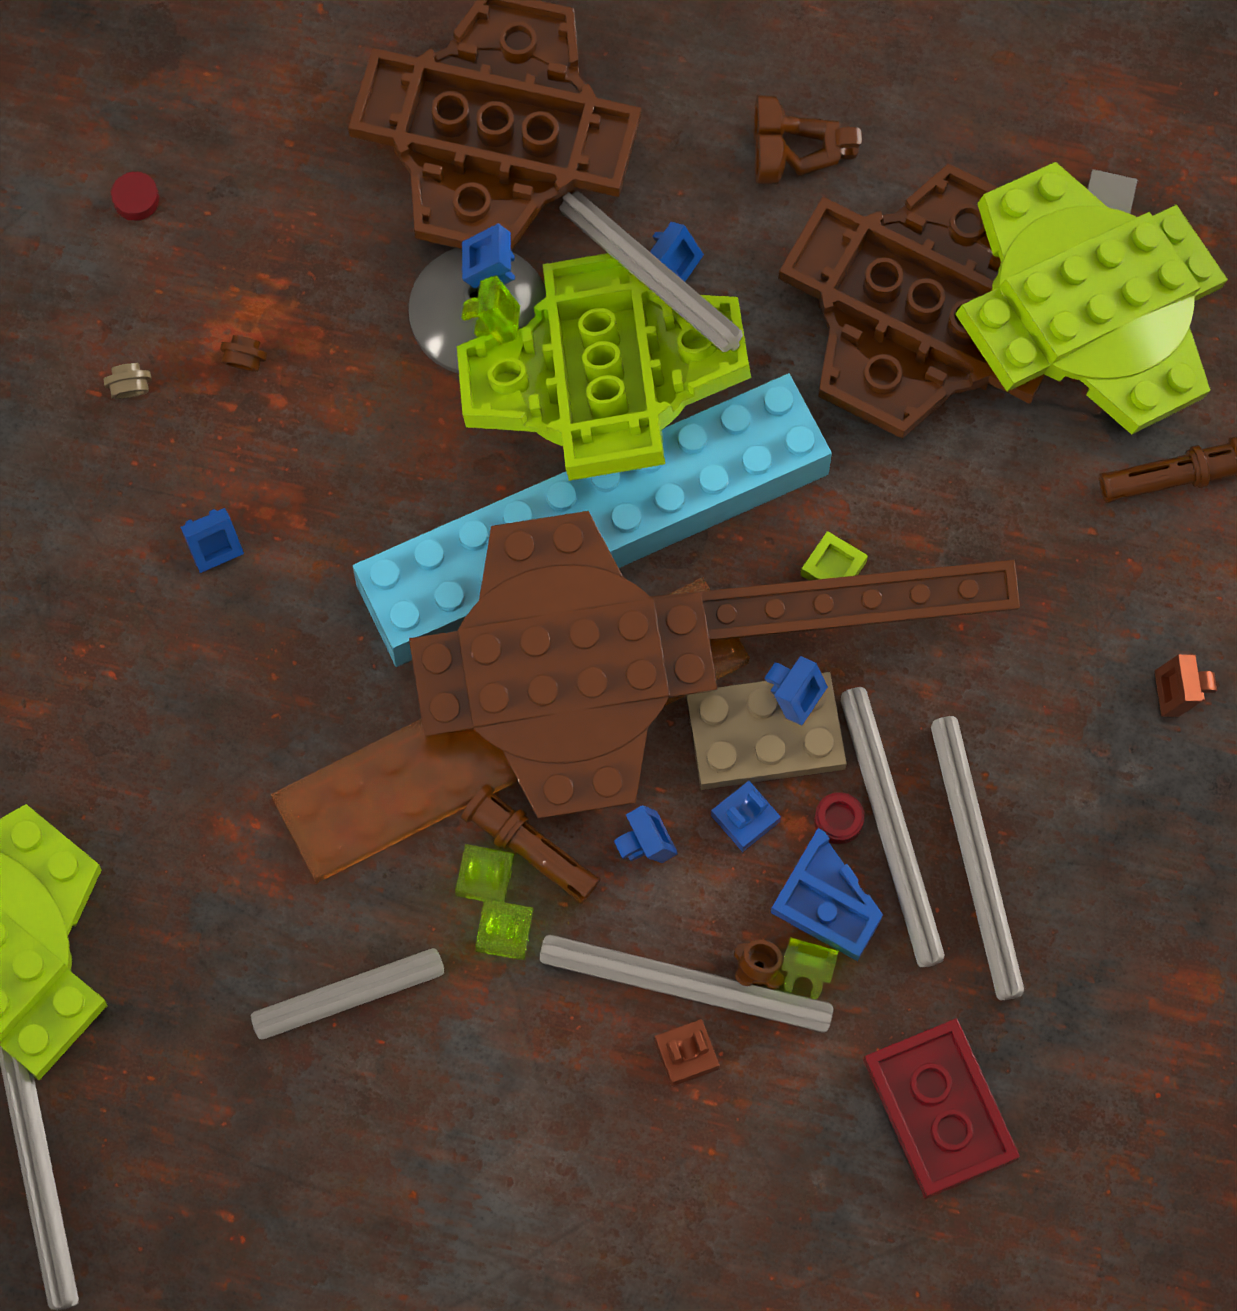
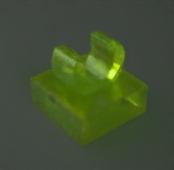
M494 275L480 281L478 298H471L463 303L461 318L466 321L478 317L479 319L475 322L474 334L477 337L492 334L498 343L502 345L517 339L521 306L498 276Z
M465 844L455 889L456 896L504 905L514 863V853Z
M484 899L475 945L476 952L525 960L534 913L533 907Z
M790 938L781 969L787 971L784 982L785 991L791 993L795 980L799 977H807L813 983L810 998L818 999L824 982H831L839 951Z

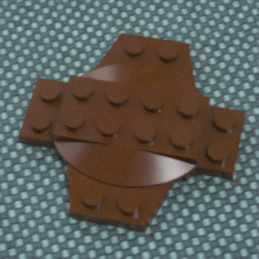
M476 0L454 30V38L444 49L434 52L431 48L416 58L372 48L348 127L349 137L394 147L395 155L399 157L411 174L416 239L462 249V241L499 223L511 232L512 251L542 207L568 192L573 194L576 188L615 197L620 196L641 119V108L596 98L589 83L585 84L581 80L578 67L574 8L539 0Z
M948 163L907 198L905 205L896 213L882 215V212L878 211L864 217L825 197L821 198L779 270L778 276L779 280L820 300L819 308L829 329V336L818 397L903 439L954 393L966 392L979 387L986 390L989 384L1007 392L955 314L961 305L992 291L993 281L998 275L1001 260L1000 257L993 256L977 205L985 193L998 187ZM1043 374L1007 393L1031 404L1046 375Z
M589 511L491 526L479 601L464 618L458 631L409 638L424 737L474 729L484 740L503 751L538 819L636 803L648 726L661 712L667 699L717 691L702 592L655 600L651 598L641 588L623 577Z

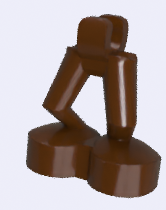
M757 95L754 108L756 184H778L784 173L786 162L800 177L826 167L838 165L840 159L856 158L862 143L860 129L857 127L840 128L839 121L785 116L782 105L776 96ZM785 132L823 141V148L799 158L786 145L782 136Z

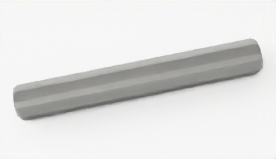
M431 948L254 1011L251 1014V1021L255 1033L259 1039H266L440 977L444 974L443 962L439 952Z

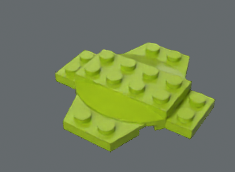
M1056 162L982 196L977 205L993 256L1000 257L1001 265L998 275L993 281L992 291L961 305L955 314L1007 392L1043 374L1057 381H1061L1065 376L1080 380L1089 388L1086 395L1130 434H1134L1202 400L1210 392V387L1190 329V323L1193 317L1194 301L1219 290L1228 279L1177 205L1154 216L1148 212L1139 217L1121 210L1108 208Z
M609 253L543 264L546 298L533 307L535 317L527 326L517 329L511 323L457 346L462 414L466 427L536 432L543 438L563 446L565 467L569 481L664 465L662 429L669 425L685 406L751 378L738 297L701 295L742 330L743 337L739 341L740 346L738 349L722 352Z
M25 804L0 819V1047L22 1064L37 1080H40L107 1006L106 1001L71 972L72 955L68 939L72 926L77 925L101 873V868L95 860Z

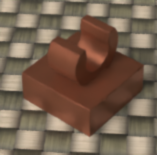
M1178 654L1155 670L1161 717H1179L1205 699L1204 693L1217 692L1214 672H1198L1195 655Z
M702 1019L654 1037L671 1086L719 1070L720 1065Z

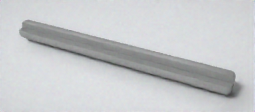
M579 191L573 194L568 192L562 197L564 200L560 206L562 214L722 352L738 349L740 346L739 341L743 337L741 329Z
M863 687L849 689L842 693L840 701L917 964L920 967L934 966L943 962L945 954L866 689Z
M954 716L941 717L933 721L931 731L996 996L999 1000L1015 999L1022 996L1024 985L958 719Z
M546 935L541 946L540 962L546 965L814 1031L827 1032L830 1027L833 1005L827 1002L754 984L747 987L734 979L554 935Z
M0 1047V1066L47 1302L50 1309L64 1310L77 1305L79 1299L34 1076L22 1064Z

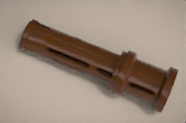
M1237 436L1229 438L1226 444L1204 449L1199 445L1191 446L1189 450H1186L1185 455L1107 473H1099V484L1103 499L1106 503H1110L1122 498L1190 483L1194 487L1203 488L1207 487L1209 481L1234 475L1237 477Z
M490 784L484 785L469 802L461 815V819L466 823L471 821L476 823L495 838L494 845L498 848L512 849L547 878L568 892L578 903L583 904L595 890L601 879L581 866L570 855L528 823L529 818L526 812L522 809L515 811L493 794L494 787Z

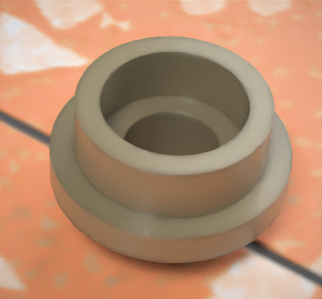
M128 363L112 367V375L103 379L104 386L110 388L111 398L113 399L144 395L149 392L147 382L152 380L151 372L140 370L138 363Z

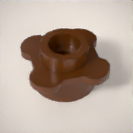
M754 940L748 944L741 943L735 948L734 957L738 960L739 964L735 978L741 985L747 987L752 984L758 986L766 985L770 989H778L782 986L784 976L780 973L779 969L783 962V955L776 945L766 940Z

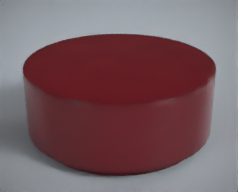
M129 172L123 174L112 186L111 198L114 208L125 219L132 221L146 219L156 211L159 205V193L156 183L145 173Z
M847 793L829 794L819 802L814 817L816 830L819 828L825 831L830 838L829 843L838 845L849 843L857 838L862 830L865 817L864 810L860 802Z

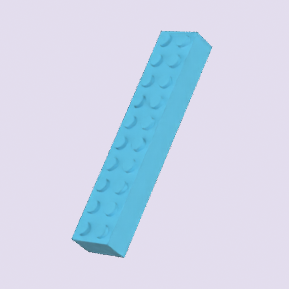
M790 373L662 429L664 465L572 481L568 480L567 472L565 471L354 564L353 570L356 586L395 667L412 660L409 638L458 631L464 618L479 601L491 526L589 511L618 568L827 476L829 474L832 452Z

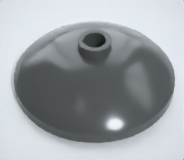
M452 249L431 261L415 281L409 299L410 326L413 336L422 351L436 364L459 374L458 345L511 323L517 329L527 326L535 317L533 307L546 298V289L539 274L526 260L513 253L515 260L511 262L510 272L515 275V280L501 287H497L489 281L475 289L462 280V249ZM474 292H482L486 297L483 300L475 301L470 298V295Z

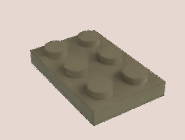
M822 673L828 688L802 726L786 719L774 694L770 691L774 685L767 681L718 687L717 691L686 695L700 790L745 784L747 781L754 783L845 770L847 763L831 673Z

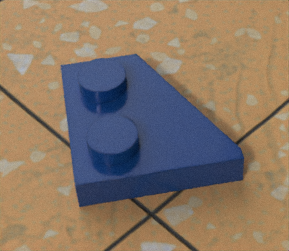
M818 828L773 904L771 913L858 961L882 920L883 914L870 895L865 894L858 884V878L849 865L844 864L829 843L830 838L825 831Z

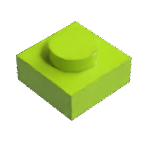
M827 531L802 567L801 576L807 580L857 576L867 563L868 555Z

